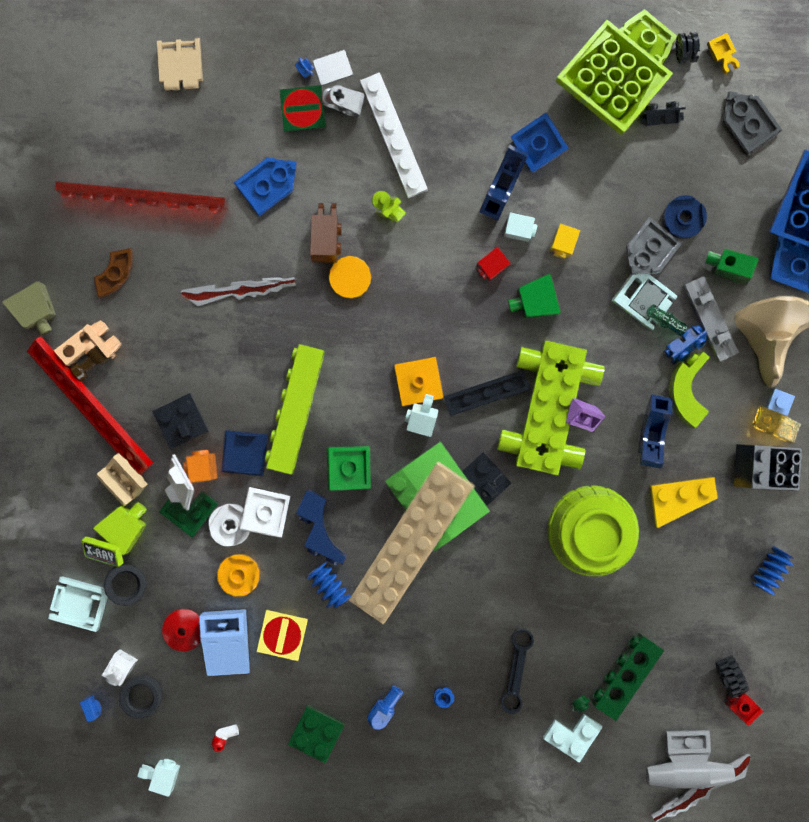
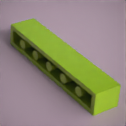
M299 344L298 349L294 348L291 358L294 361L293 369L289 368L286 381H289L288 388L283 389L281 401L284 402L282 410L278 409L275 422H278L277 430L272 431L270 442L273 443L272 449L267 451L265 457L268 469L287 474L294 473L325 354L324 350Z

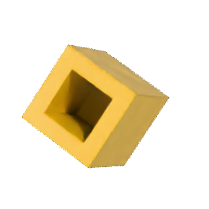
M560 223L549 251L554 252V256L562 259L570 257L573 254L580 230Z

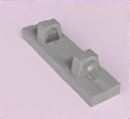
M705 276L683 285L703 331H707V339L717 362L738 354L739 351Z

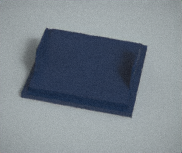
M225 430L221 472L264 476L268 434Z

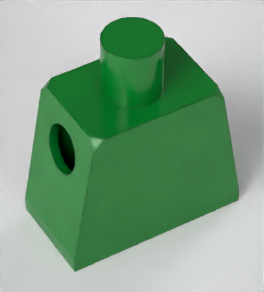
M724 249L721 255L709 251L705 264L717 267L714 274L746 286L753 276L759 258ZM725 262L730 263L731 266H727Z
M551 274L517 289L518 298L508 300L510 312L522 310L524 318L556 316L561 313Z

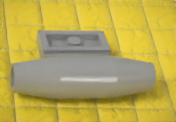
M709 730L665 731L666 752L672 762L646 767V781L648 785L673 789L709 788L735 782V770L732 764L707 761L711 753Z

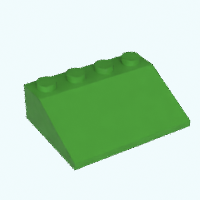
M441 441L385 481L405 510L408 509L437 462H440L468 481ZM474 488L434 547V551L451 541L490 511Z

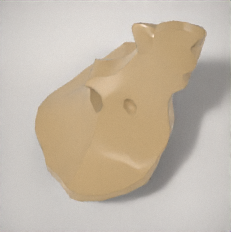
M774 297L757 301L737 311L734 316L736 326L746 336L751 348L758 357L761 377L769 387H775L779 383L784 370L786 354L793 339L809 327V302L801 298Z

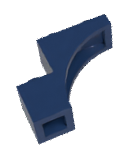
M308 489L296 514L300 515L299 519L308 524L311 521L315 523L304 546L308 548L307 552L315 556L321 554L327 557L326 561L334 565H338V563L343 565L347 554L339 550L332 543L324 526L323 514L328 498Z

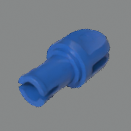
M393 685L383 700H378L367 717L368 723L373 729H383L395 714L394 706L404 694L398 687Z

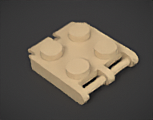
M195 38V41H181V39H177L176 42L165 43L157 41L159 82L164 84L165 91L180 90V83H183L184 89H198L199 82L203 81L200 38ZM195 45V47L182 48V46ZM176 46V48L163 49V47Z

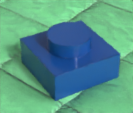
M94 695L86 697L80 702L87 722L93 721L101 715L100 702L95 699Z

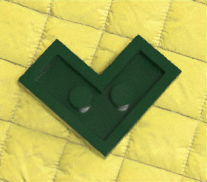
M201 491L189 506V510L186 511L181 502H171L168 499L159 513L193 538L219 503L204 491Z

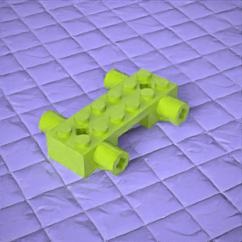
M546 340L542 342L541 351L525 347L520 348L516 367L535 372L533 381L535 384L526 423L523 424L521 434L501 430L497 446L499 451L516 454L514 465L559 475L561 465L581 469L585 457V449L566 444L570 427L566 420L571 401L577 397L580 382L600 386L605 369L602 365L585 362L587 350ZM562 362L564 369L558 372L555 364ZM542 443L543 447H545V452L538 455L539 452L536 451V447L541 446Z

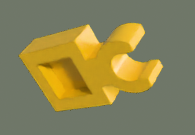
M728 33L708 41L706 45L715 63L722 62L721 70L725 75L730 71L727 66L728 64H732L735 70L739 68V61L732 57L737 51Z

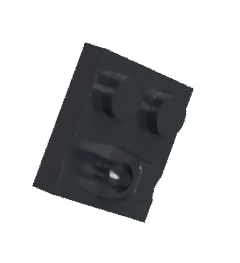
M192 393L152 411L170 449H174L210 431Z
M484 452L462 470L468 481L474 485L475 491L486 506L512 484Z

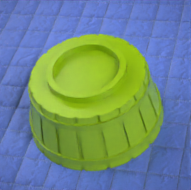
M583 486L568 492L554 506L553 512H551L549 517V526L547 527L549 545L558 561L572 572L584 576H604L620 569L634 554L639 538L638 521L630 504L617 492L602 486Z

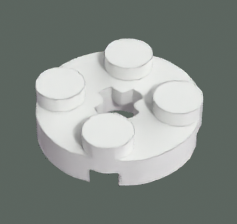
M225 504L218 507L211 514L209 519L210 534L220 545L235 546L248 538L250 531L239 529L243 513L242 506ZM234 520L236 528L227 530L225 521Z

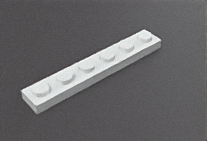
M380 72L360 80L407 197L411 198L427 191V186Z

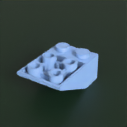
M246 609L203 612L200 615V633L207 676L250 673Z

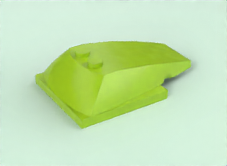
M645 9L629 19L620 29L606 20L557 76L555 82L622 136L672 76L673 73L663 66V63L668 57L677 35Z

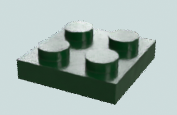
M307 705L288 745L326 764L345 723Z

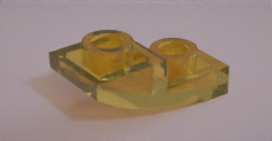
M759 406L752 426L764 433L773 434L787 443L795 442L801 425L791 418L763 406Z

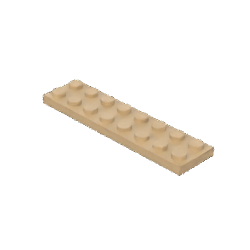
M437 462L349 601L384 625L467 499L474 485L440 462Z

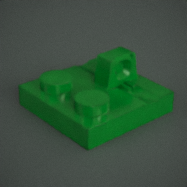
M370 446L326 448L328 490L371 489Z

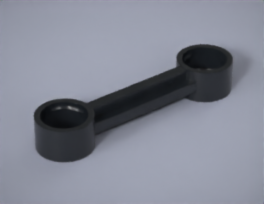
M526 628L516 629L511 637L515 648L507 691L500 698L503 710L509 714H515L522 708V699L519 692L526 653L534 643L533 635ZM527 632L530 636V642L526 646L517 645L515 642L517 634ZM509 695H514L519 699L518 705L513 709H508L504 706V699Z

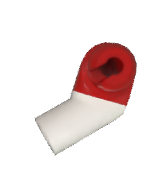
M236 724L220 728L216 731L211 742L215 752H221L224 749V745L229 737L239 735Z

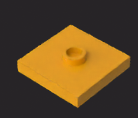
M436 357L394 365L402 406L422 403L425 394L434 396L433 400L444 398Z

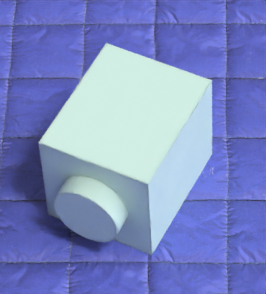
M510 213L504 237L529 242L531 237H535L537 225L534 224L535 218Z

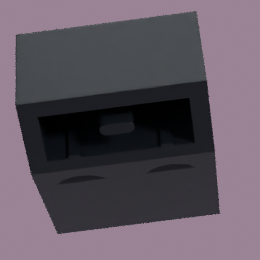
M736 444L734 487L800 490L802 448Z

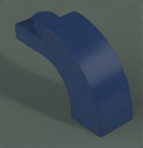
M509 145L480 208V213L497 221L499 220L529 153Z
M652 394L649 399L639 440L638 453H640V465L661 469L664 464V441L668 423L672 416L673 398Z

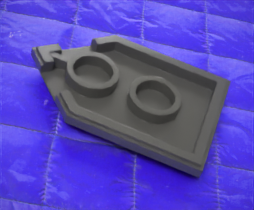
M728 91L723 122L746 154L749 155L780 133L782 129L759 96L743 95Z
M650 217L626 246L631 275L660 273L682 244Z

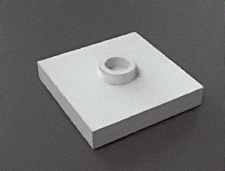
M248 487L239 529L282 538L290 496Z

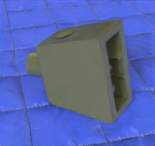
M37 281L2 301L24 329L31 330L36 327L40 336H44L52 331L47 320L55 316V311L43 283Z

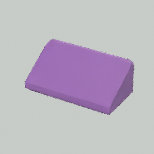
M573 398L566 422L593 432L605 418V415L596 406Z

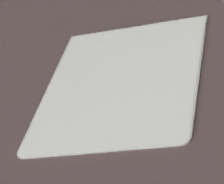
M345 50L313 61L321 85L353 75Z

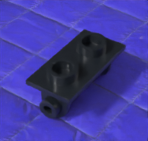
M678 101L666 102L665 106L649 103L642 111L644 116L640 117L641 125L645 124V126L660 125V117L664 116V124L680 123V121L684 120V113L680 112V110L686 109V107L679 104Z

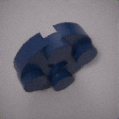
M689 195L676 197L666 206L663 213V223L667 232L681 239L691 238L698 234L707 221L705 206L702 203L700 204L695 197ZM682 212L690 215V219L686 223L680 220Z

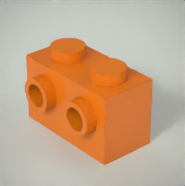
M209 450L193 451L192 456L186 457L187 461H184V472L188 474L190 483L218 478L215 453L209 454Z

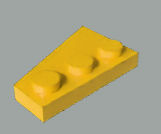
M715 477L650 486L656 528L717 499Z

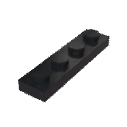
M521 370L443 397L449 415L453 416L531 390L525 371Z

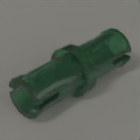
M655 304L648 308L647 316L659 322L661 327L668 328L679 336H682L687 331V324L675 318L673 313L665 312Z

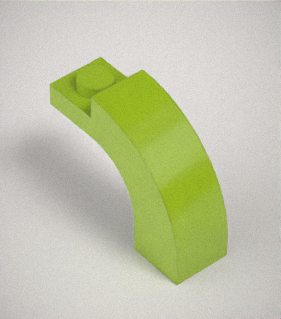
M704 352L692 354L686 362L688 366L684 363L678 364L672 373L669 383V398H673L672 408L676 415L690 428H696L709 413L707 409L696 401L692 393L693 378L709 359V356Z

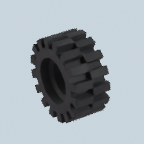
M732 655L715 662L720 679L732 698L749 692V685L743 675V671Z

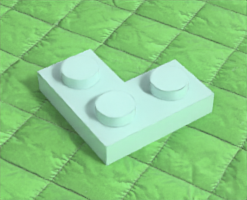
M583 713L571 731L554 719L543 738L580 762L602 729V725Z

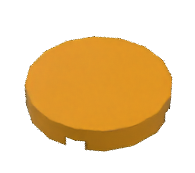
M347 256L340 258L337 263L333 264L329 280L331 287L338 295L353 299L360 297L368 290L371 283V273L363 260L358 257Z
M234 554L227 557L220 564L217 571L219 585L225 593L234 597H242L251 593L257 587L260 579V570L257 563L251 557L244 554Z

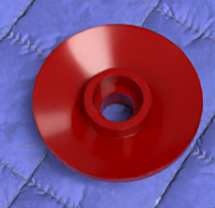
M179 609L172 612L165 619L162 627L163 638L167 645L181 652L196 648L201 643L200 616L188 609ZM179 628L185 629V635L179 634Z

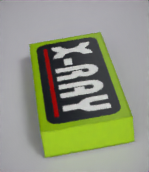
M87 536L81 540L86 558L115 567L123 564L120 546Z

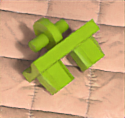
M377 191L372 196V204L377 208L375 213L378 216L387 217L392 222H398L406 214L398 206L402 201L397 197H390L385 191Z

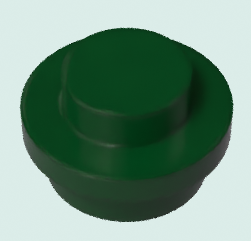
M582 695L570 704L573 708L572 712L577 710L580 714L590 707L587 703L591 700Z

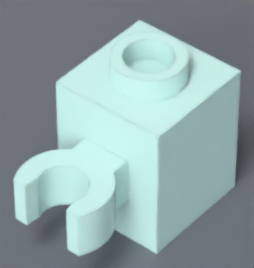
M425 394L423 405L414 403L413 409H408L405 422H408V431L429 437L432 436L438 415V410L431 408L434 396Z
M170 759L160 760L155 769L143 764L137 777L151 780L149 791L169 797L174 789L180 765H176V762Z

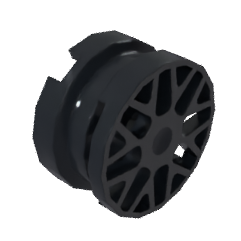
M690 32L688 35L678 33L675 51L679 64H684L686 61L690 63L698 61L699 55L697 53L700 51V41L697 32Z

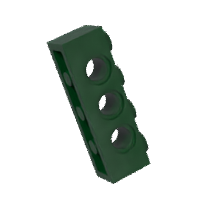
M638 633L637 636L634 635L628 643L629 648L625 654H620L616 661V667L613 671L610 670L604 678V685L601 689L598 688L592 696L593 705L615 721L621 716L664 652L660 646L641 633ZM637 653H642L643 655L640 662L633 661ZM630 671V677L627 680H622V673ZM612 689H619L616 697H609Z

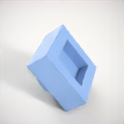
M772 389L765 409L788 416L795 396L778 389Z

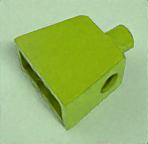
M139 502L131 509L127 506H120L93 529L110 544L120 546L122 555L128 554L146 527V523L140 517L147 509Z

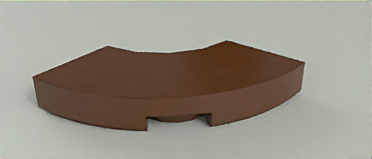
M131 248L110 252L108 267L102 274L94 277L98 298H103L116 292L129 277L133 265V251Z

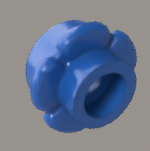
M298 58L299 61L295 64L297 70L304 78L309 75L312 76L313 72L311 70L314 67L307 58L304 60Z
M447 687L439 688L434 693V703L441 708H448L454 702V694Z

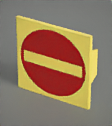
M266 610L257 652L298 661L308 619Z

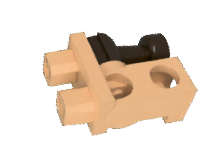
M101 320L92 326L87 324L82 330L54 350L67 366L72 367V373L80 381H83L88 376L87 371L96 365H104L110 359L117 356L115 352L122 345L114 335L105 342L101 336L109 328ZM85 354L87 355L88 359L81 366L76 364L78 359Z

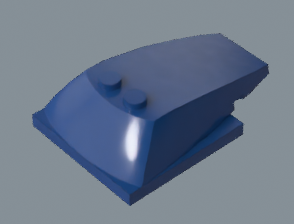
M804 150L768 232L778 235L771 279L809 293V151Z

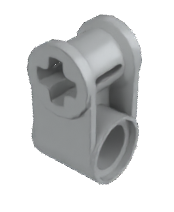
M336 85L325 89L321 99L326 107L349 116L359 117L365 95L359 91Z

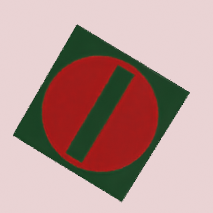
M322 85L279 89L284 132L326 127L324 104L321 99Z

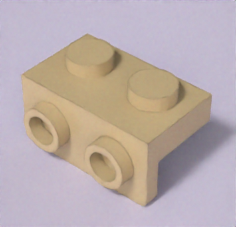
M119 453L96 475L123 506H126L139 496L147 486L143 477Z

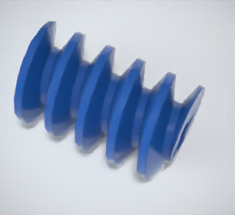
M772 546L771 549L775 555L767 554L770 562L763 560L762 564L766 569H757L761 576L753 575L756 581L753 584L768 594L775 595L771 588L780 587L776 580H785L781 573L789 574L785 566L793 567L794 564L790 559L794 558L779 548Z
M326 561L314 569L306 579L315 580L311 586H319L316 593H324V596L321 598L322 601L329 600L326 608L334 607L335 609L347 601L351 595H344L347 590L346 587L339 588L342 583L341 580L334 581L337 576L336 573L329 574L332 567L324 568L327 563Z

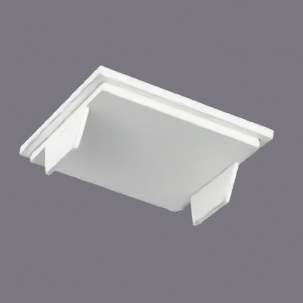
M173 455L167 477L171 485L165 489V492L171 502H181L183 508L187 511L189 510L194 488L176 456Z

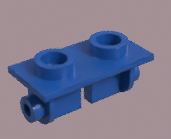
M699 325L696 327L692 326L681 335L685 340L684 343L677 338L666 346L667 349L664 352L668 357L672 355L673 365L677 362H683L689 357L690 352L694 349L698 350L706 344V330L703 332Z

